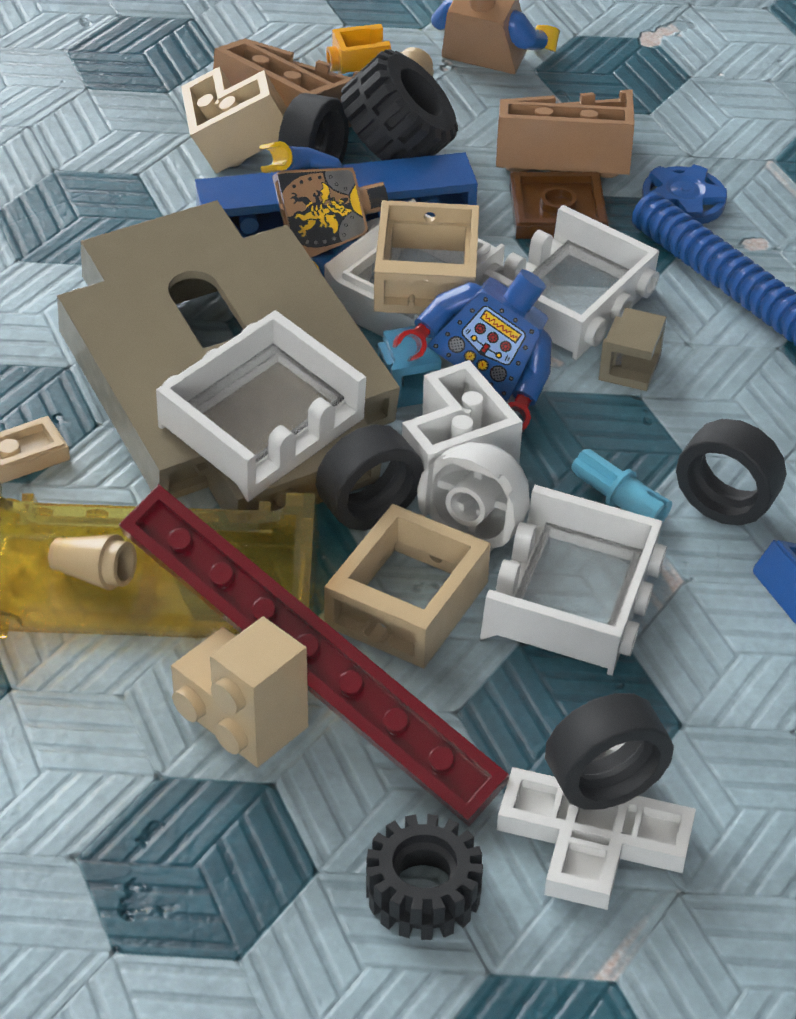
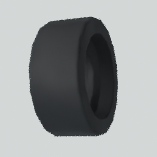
M300 93L291 101L284 113L278 141L285 142L288 146L312 148L334 156L342 163L348 144L349 122L341 101L333 97Z
M719 419L706 423L693 436L679 455L676 467L679 488L693 507L704 516L719 523L739 526L756 522L769 510L781 492L787 475L784 457L775 442L759 428L744 421L733 419ZM705 454H724L740 462L751 473L756 482L757 490H738L722 482L710 469Z
M375 424L358 428L344 436L326 453L318 467L315 485L319 497L340 523L349 529L365 531L372 529L392 504L406 509L413 502L417 495V487L424 467L421 457L400 433L391 426ZM390 461L383 475L372 485L360 492L350 494L356 482L368 470L381 463Z
M614 693L589 701L573 710L556 725L546 742L545 759L570 804L584 810H598L626 803L648 790L662 777L670 765L674 745L648 700L636 694ZM625 743L617 751L593 761L601 753L616 745Z

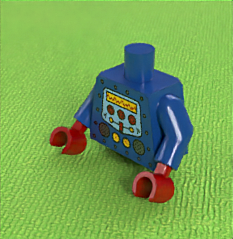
M522 269L509 287L490 277L482 285L468 282L442 292L416 318L414 329L405 330L395 337L393 348H396L404 337H411L417 344V351L409 357L408 362L423 356L427 347L453 365L470 360L506 402L513 395L515 400L514 402H509L508 405L513 411H518L522 415V432H524L531 419L528 407L536 404L551 373L552 339L543 329L548 317L534 306L546 289V285L538 276ZM426 338H432L427 345Z

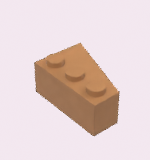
M246 38L214 49L213 70L220 67L232 86L264 70L287 108L291 101L300 93L333 97L341 101L342 88L359 72L355 71L352 77L330 72L331 63L318 60L315 67L293 61L294 52Z
M633 89L620 90L619 99L595 100L596 95L594 92L580 93L579 102L555 103L556 98L554 95L500 99L496 167L506 168L510 172H528L531 169L549 170L550 172H599L600 177L613 178L619 174L630 175L635 126Z

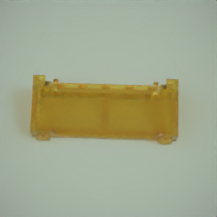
M0 483V639L6 638L8 631L208 638L220 628L225 627L236 636L240 633L122 533L118 524L136 506L38 503L34 493H22L21 502L17 499L2 497V485ZM286 493V505L276 511H272L271 502L259 501V511L188 508L313 611L319 543L315 494ZM118 534L124 541L131 542L134 545L137 554L136 570L132 580L128 585L124 587L117 586L113 590H106L64 574L61 571H54L48 563L50 545L58 537Z

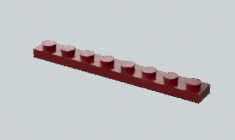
M158 484L118 524L126 537L238 632L241 633L264 616L306 646L308 691L468 827L507 785L509 774L161 485Z

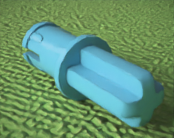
M591 449L582 450L572 463L571 469L575 475L605 495L607 505L612 507L618 506L623 510L663 522L667 518L672 507V501L654 492L636 479L637 475L633 470L627 469L622 471Z

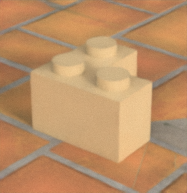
M218 67L181 86L190 136L216 174L229 167L239 166L247 158L262 151L259 148L260 145L278 142L279 130L287 106L264 70L232 86L222 69Z
M264 616L237 636L225 627L220 628L171 665L174 692L172 700L178 712L190 722L197 721L213 733L222 747L229 753H239L257 768L308 728L307 647Z

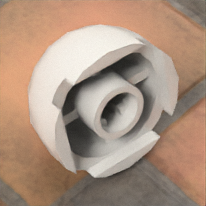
M468 442L448 449L422 472L417 487L418 505L422 515L426 517L430 514L434 521L491 543L490 552L494 548L504 546L516 534L517 527L520 522H524L530 506L529 484L522 467L508 452L491 444Z

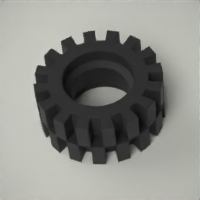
M416 814L405 816V828L403 829L394 820L386 825V837L378 832L372 840V849H368L366 898H369V908L373 915L381 912L380 924L388 930L396 922H399V936L409 939L413 928L421 929V940H432L433 928L438 927L443 938L454 934L455 921L464 928L471 921V911L476 913L480 904L483 876L480 846L474 847V836L468 830L458 836L459 823L451 819L448 820L444 828L439 827V815L427 814V824H418ZM427 865L444 871L449 879L444 884L436 887L419 888L407 884L399 875L410 867Z

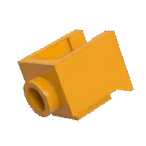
M382 24L332 29V46L326 48V59L328 63H331L330 72H338L341 75L348 72H360L381 51L391 49V44L389 41H383Z

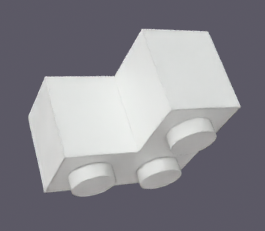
M468 360L424 375L422 416L402 422V436L421 457L424 471L448 449L468 442L495 445L508 452L519 463L523 421L472 362Z

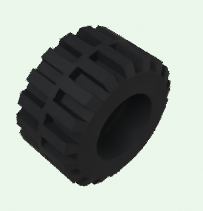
M391 49L381 51L345 84L341 90V103L353 130L367 148L382 161L434 156L457 136V118L449 99L440 85L421 65L398 51L394 52Z

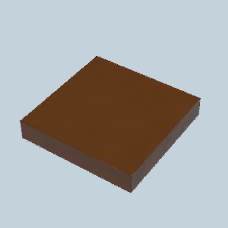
M599 172L510 173L509 186L516 239H532L537 230H542L552 235L554 239L557 212L562 205L609 226Z

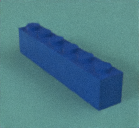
M466 152L343 165L344 168L354 169L358 187L383 182L389 201L409 202L414 198L416 202L477 205L478 183ZM277 172L195 179L196 206L218 200L243 238L284 226L272 178ZM381 211L365 215L366 222L380 218ZM432 212L426 213L431 217L435 216V214Z

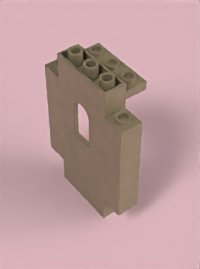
M218 200L81 241L82 277L88 286L57 295L59 332L151 491L159 484L177 499L209 487L234 531L239 533L323 502L319 497L315 483L318 467L326 453L341 438L358 428L375 424L386 425L396 420L400 386L288 224L243 238ZM219 291L243 330L249 324L258 322L276 310L366 376L364 419L249 502H247L233 480L166 427L163 429L158 427L156 389L162 386L171 376L180 374L201 360L210 350L219 348L228 342L225 341L203 348L176 304ZM278 363L204 415L257 457L268 449L269 436L277 426L283 425L292 432L308 420V409L314 400L322 397L331 404V402ZM381 464L368 470L356 482L351 491L373 484L380 477Z

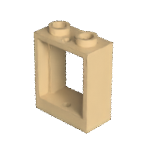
M382 200L374 269V312L421 314L438 294L468 282L476 283L479 205ZM428 212H432L435 214V216L429 218L425 216V214ZM392 248L465 251L464 264L391 260Z
M392 504L324 586L325 622L335 631L424 669L488 583L491 543ZM394 551L451 574L425 609L367 586Z

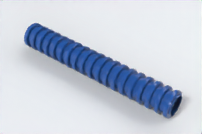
M651 192L645 195L637 203L632 213V224L634 227L642 231L649 238H652L653 241L661 245L668 252H671L676 258L681 259L684 264L690 266L698 274H701L707 281H711V284L715 287L721 288L722 292L731 296L737 303H741L742 307L751 311L757 318L762 319L768 326H772L773 330L783 334L784 338L794 342L796 346V292L792 288L786 287L782 281L775 279V276L765 271L760 265L754 264V261L744 256L739 250L734 249L728 242H724L718 235H714L711 230L704 227L697 220H694L689 214L684 213L682 209L675 206L668 199H665L658 192Z

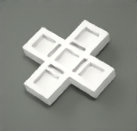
M625 743L616 745L601 753L593 761L617 751ZM512 767L498 813L497 830L556 844L546 878L544 895L608 910L620 859L683 873L696 809L637 796L626 803L607 809L584 810L569 803L554 776Z

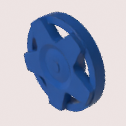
M695 164L691 167H656L650 171L642 189V198L651 192H658L701 224L712 222L720 217L724 212L727 201V188L716 177L709 174L707 168ZM703 205H715L711 209L703 211Z

